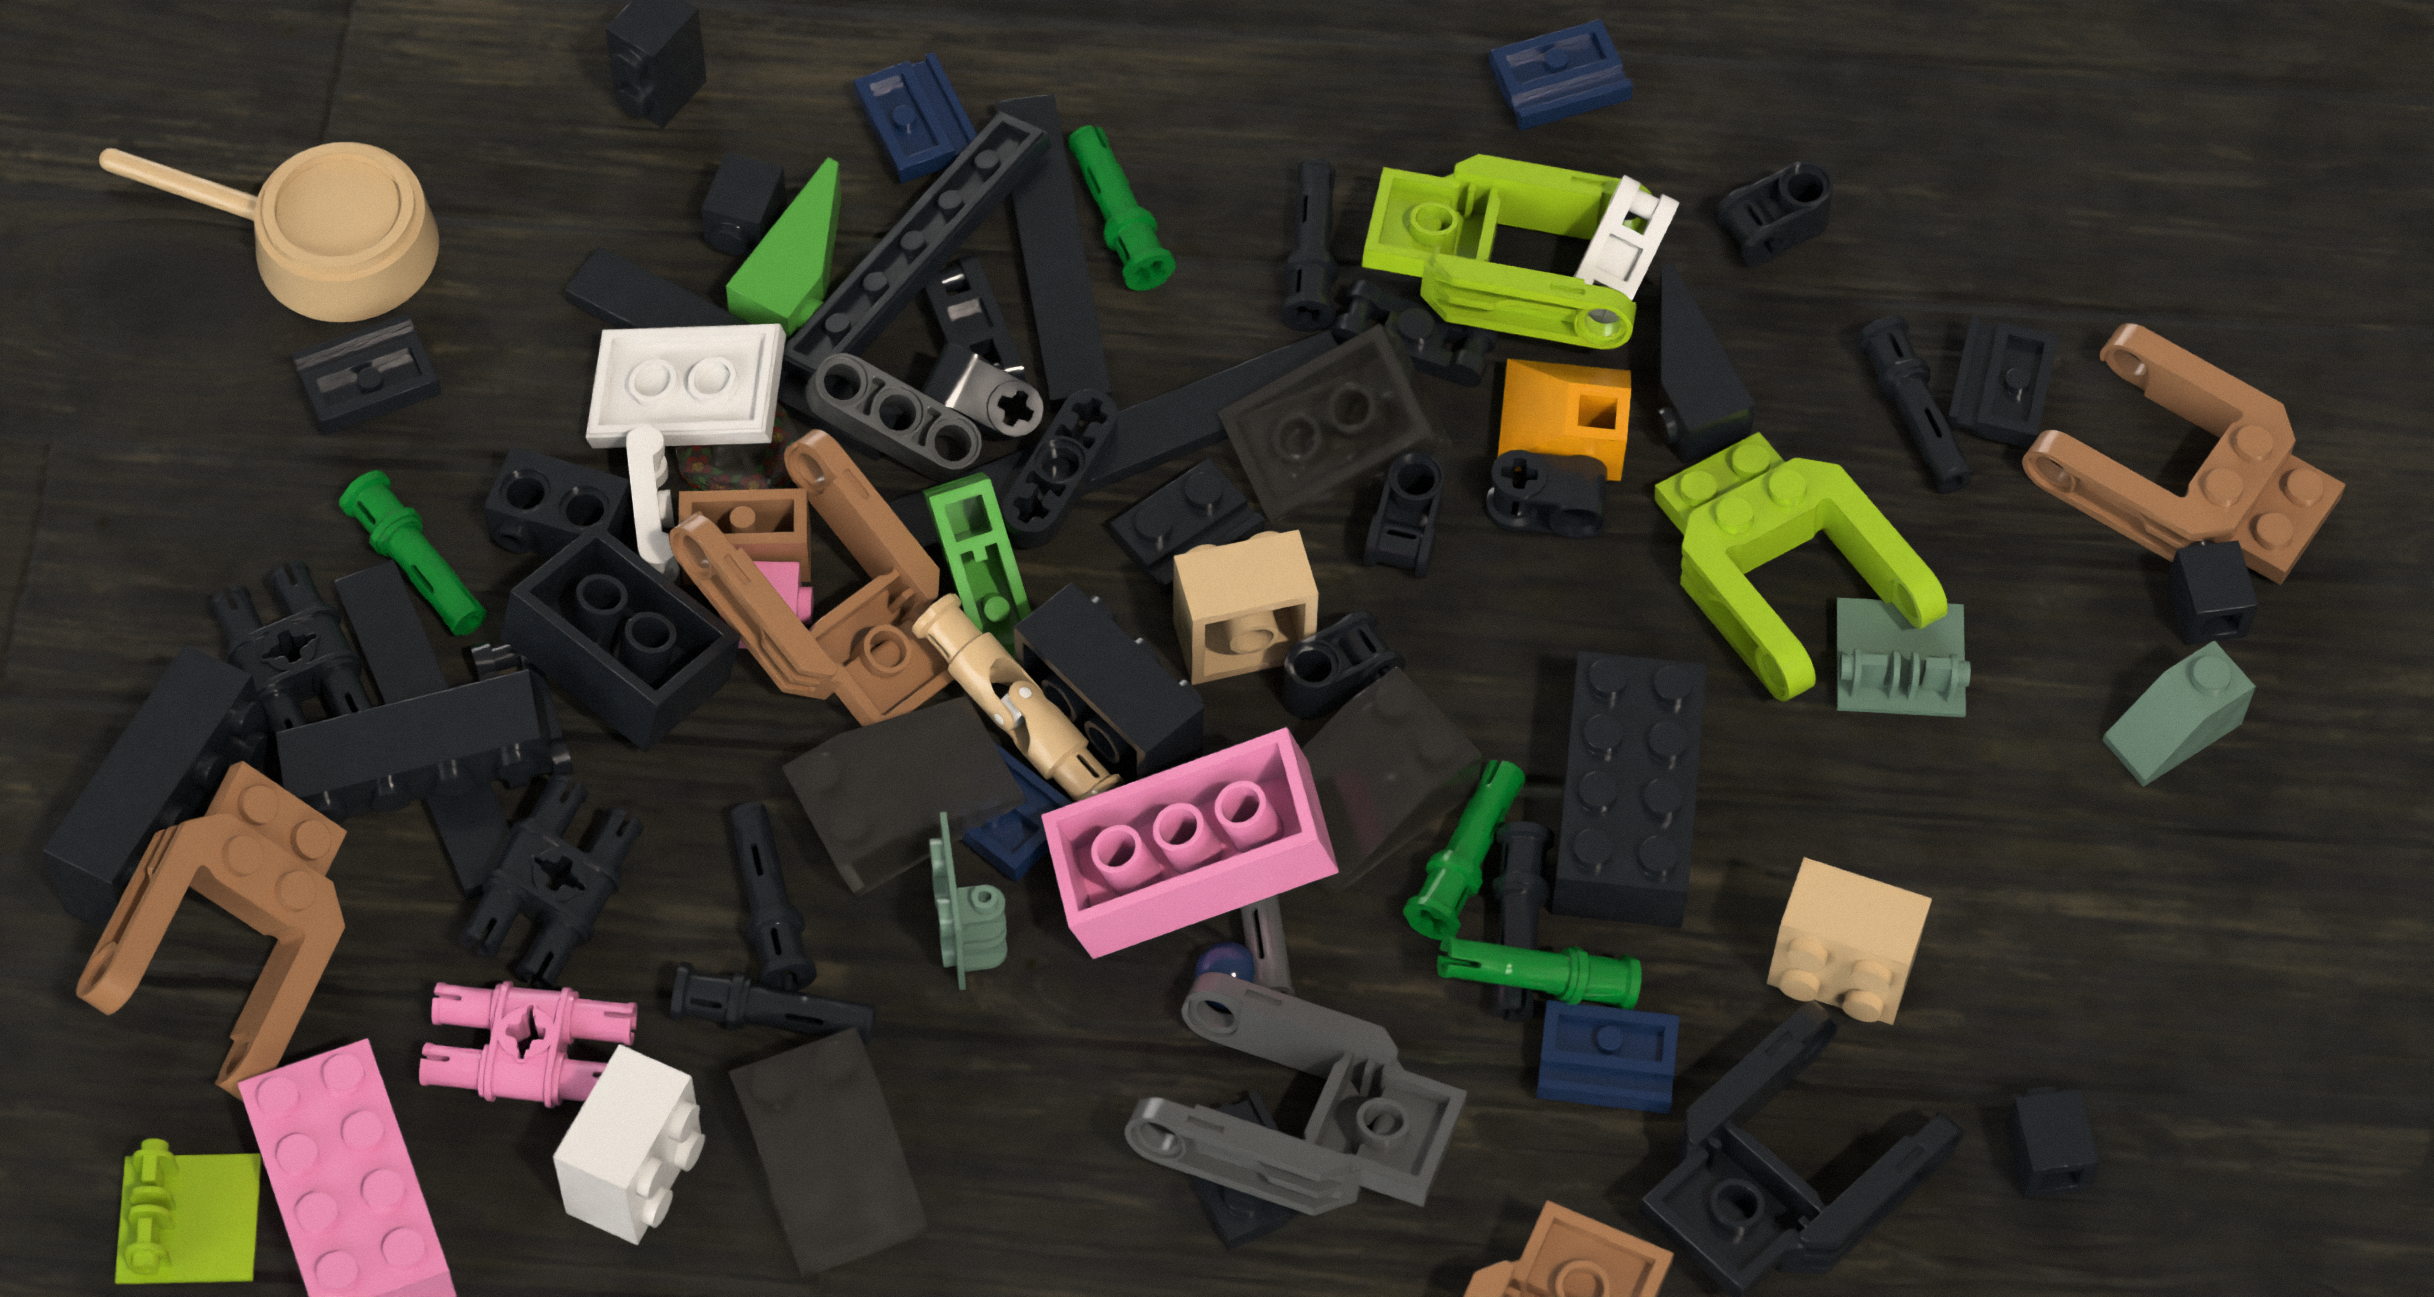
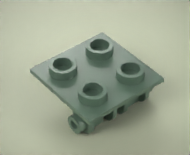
M1837 598V711L1965 717V687H1968L1970 683L1971 665L1970 661H1965L1964 604L1947 603L1948 612L1944 618L1919 630L1902 615L1892 602L1886 605L1883 600Z
M941 812V838L929 839L935 907L938 909L941 954L943 967L956 966L959 990H965L966 971L995 968L1002 964L1007 956V931L1004 913L1005 898L999 889L991 885L956 888L947 812Z

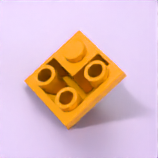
M1507 359L1498 457L1511 450L1560 456L1585 455L1603 462L1607 467V480L1621 481L1628 434L1631 371ZM1516 467L1515 471H1521V467Z

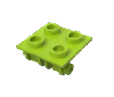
M146 1139L141 1142V1150L136 1151L133 1156H125L115 1275L116 1284L253 1281L262 1163L261 1154L173 1155L168 1151L169 1144L166 1141Z

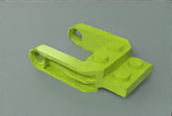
M1483 154L1475 155L1457 163L1454 173L1444 178L1383 167L1364 247L1362 267L1422 277L1420 296L1446 322L1596 349L1620 347L1630 339L1633 331L1636 303L1632 302L1628 296L1618 290L1585 284V279L1490 262L1497 224L1592 240L1621 179ZM1640 184V190L1652 195L1646 187ZM1638 216L1632 220H1623L1621 225L1642 235L1648 220ZM1595 309H1606L1615 313L1619 320L1614 323H1600L1593 320L1588 315V312Z
M1757 432L1655 485V502L1684 535L1681 586L1768 691L1779 701L1786 702L1814 687L1816 682L1814 667L1801 642L1744 574L1814 538L1819 530L1822 529L1885 604L1887 605L1892 602L1914 627L1921 630L1947 615V599L1935 574L1839 464L1797 457L1785 462L1761 433Z

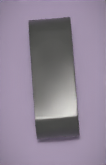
M838 353L825 358L808 381L806 400L812 412L818 417L930 479L942 482L960 475L979 456L982 446L981 434L976 425L967 417L857 356ZM828 375L844 377L852 387V398L849 400L833 398L828 394L824 386V377ZM892 405L902 410L907 418V429L895 431L885 426L880 418V407ZM946 435L955 439L961 447V460L949 461L942 458L935 449V437Z

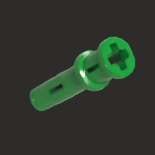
M1092 125L1080 127L1070 135L1068 147L1077 160L1093 198L1097 202L1106 221L1104 240L1111 250L1118 253L1124 266L1122 278L1129 289L1146 291L1155 288L1169 278L1176 269V261L1169 250L1162 248L1155 234L1157 222L1152 213L1145 208L1139 207L1125 174L1113 154L1104 129L1099 126L1094 129Z
M370 471L359 476L348 486L339 499V506L347 516L356 517L369 532V543L378 554L391 556L399 564L411 582L439 613L455 636L460 634L463 636L468 635L478 629L487 617V610L474 598L453 569L421 533L423 525L419 514L414 508H405L390 490L391 481L383 471Z
M1497 760L1488 762L1482 779L1460 817L1446 849L1430 857L1425 868L1428 877L1418 896L1408 899L1403 910V914L1410 926L1420 934L1440 941L1446 935L1456 937L1461 926L1458 916L1468 897L1475 896L1482 885L1483 880L1481 879L1482 872L1480 866L1491 844L1496 839L1497 829L1502 827L1515 797H1517L1525 783V774L1515 764L1503 760L1501 764Z
M1446 935L1441 942L1440 950L1448 952L1449 957L1438 955L1437 971L1441 978L1449 979L1452 977L1546 991L1547 993L1554 994L1557 1000H1562L1568 1005H1577L1581 1000L1611 1004L1613 1008L1633 1010L1641 986L1640 960L1633 955L1622 954L1618 959L1588 955L1581 947L1576 946L1564 948L1558 954L1458 939L1455 936Z

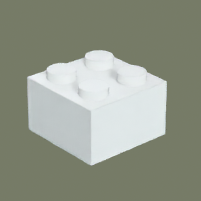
M619 1044L553 1156L567 1214L635 1245L639 1244L649 1225L656 1228L662 1222L672 1201L673 1192L670 1190L681 1169L687 1172L692 1169L704 1145L705 1136L701 1133L699 1123L700 1107L696 1105L692 1076Z

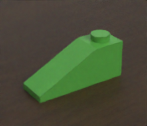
M829 157L826 159L726 285L729 313L753 325L780 324L786 334V342L799 331L827 300L841 204L839 164L837 161Z
M979 472L923 490V496L955 594L962 601L960 609L983 634L990 632L1015 659L1014 627L1032 612L990 478L983 472Z

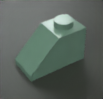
M2214 640L2166 670L2104 734L2102 741L2144 787L2242 725L2256 686Z

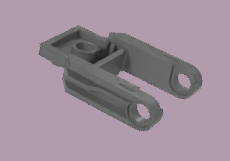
M1208 972L1199 975L1194 980L1182 1006L1183 1019L1191 1030L1208 1040L1327 1079L1304 1132V1138L1302 1140L1198 1104L1193 1109L1162 1098H1147L1138 1100L1126 1125L1125 1137L1129 1145L1138 1154L1150 1161L1312 1216L1356 1202L1362 1187L1424 1207L1463 1113L1468 1091L1405 1071L1397 1059L1399 1050L1383 1026L1227 974ZM1205 1001L1221 1003L1232 1014L1219 1012L1206 1004ZM1150 1123L1162 1125L1171 1130L1176 1135L1162 1132L1156 1129Z

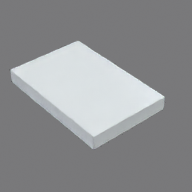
M780 324L602 330L586 432L587 441L592 448L626 447V438L631 430L641 425H651L662 433L665 446L771 443L786 339L782 326Z

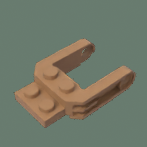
M2131 323L2120 325L2102 348L2100 360L2106 361L2117 375L2145 390L2144 396L2220 438V441L2189 483L2185 497H2178L2070 435L2056 430H2046L2040 433L2024 455L2022 464L2026 474L2043 490L2170 562H2173L2178 548H2185L2187 545L2197 541L2212 540L2216 543L2239 540L2246 566L2281 585L2340 500L2346 484L2291 454L2296 440L2283 403L2145 327ZM2051 460H2053V461H2055L2056 463H2058L2061 467L2057 466V465H2056L2055 463H2053Z
M814 429L786 448L784 452L786 469L798 488H807L809 502L871 577V582L819 619L808 630L741 547L736 550L721 530L711 520L702 516L701 511L694 513L673 528L669 534V543L676 560L725 622L741 635L740 640L782 692L826 700L836 693L875 742L956 680L947 671L950 663L927 638H918L912 632L913 625L918 618L938 598L940 569L839 443L826 432Z
M244 761L231 765L204 817L182 822L179 825L169 827L154 834L79 979L76 989L77 996L106 1015L113 1014L120 1009L141 981L189 886L261 934L276 937L278 940L229 1037L234 1040V1043L221 1067L218 1080L214 1083L243 1101L238 1082L276 1069L345 929L334 884L325 876L347 831Z
M1547 1200L1521 1259L1512 1263L1503 1261L1476 1271L1464 1297H1657L1672 1264L1674 1253Z

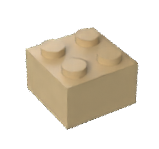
M1299 529L1284 533L1274 531L1262 532L1254 535L1249 540L1222 546L1200 545L1192 548L1185 554L1174 556L1173 623L1191 685L1283 666L1285 655L1292 645L1297 641L1316 634L1319 594Z
M1804 857L1780 925L1767 984L1780 988L1784 994L1796 1000H1817L1842 1008L1849 1016L1860 1021H1882L1893 1025L1916 957L1932 898Z

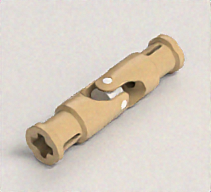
M949 593L940 598L918 618L913 625L912 632L918 638H927L950 663L947 671L996 725L1011 736L1017 748L1046 780L1053 778L1075 803L1124 785L1125 781L1119 774L1110 775L1086 748L1089 741L1063 712L1044 696L1040 687L990 632L983 634L959 608L962 601L955 593ZM991 683L1009 686V692L1000 700L995 694Z

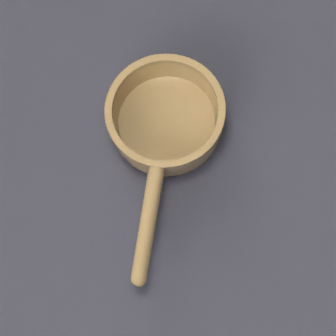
M355 142L323 144L302 151L281 164L269 176L258 197L118 149H105L99 157L101 167L108 172L254 221L257 267L264 284L278 301L289 309L309 318L328 322H354L387 313L410 299L422 287L431 274L438 256L439 234L437 224L416 175L398 157L375 146Z

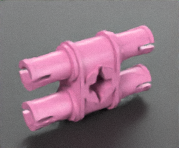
M504 981L503 984L498 983L495 989H485L438 982L434 993L439 995V998H433L431 1018L433 1025L440 1026L445 1024L490 1029L491 1039L490 1044H486L483 1050L441 1046L426 1042L422 1054L427 1056V1059L420 1060L419 1080L421 1086L436 1085L478 1090L479 1096L484 1097L486 1101L490 1102L495 1101L496 1097L544 1102L546 1108H553L555 1105L560 1106L563 1099L586 1102L608 1063L568 1059L566 1053L568 1044L571 1045L574 1038L623 1043L626 1046H631L635 1037L631 1030H636L637 1004L633 1002L626 1004L579 999L578 992L573 991L571 987H564L562 991L514 987L512 981ZM534 1030H537L539 1039L532 1040L529 1050L525 1051V1056L521 1059L519 1049L527 1046L529 1038H532Z

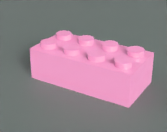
M1287 727L1041 815L1068 926L1092 959L1339 873L1309 762Z
M368 1038L238 1082L309 1297H457L444 1254Z

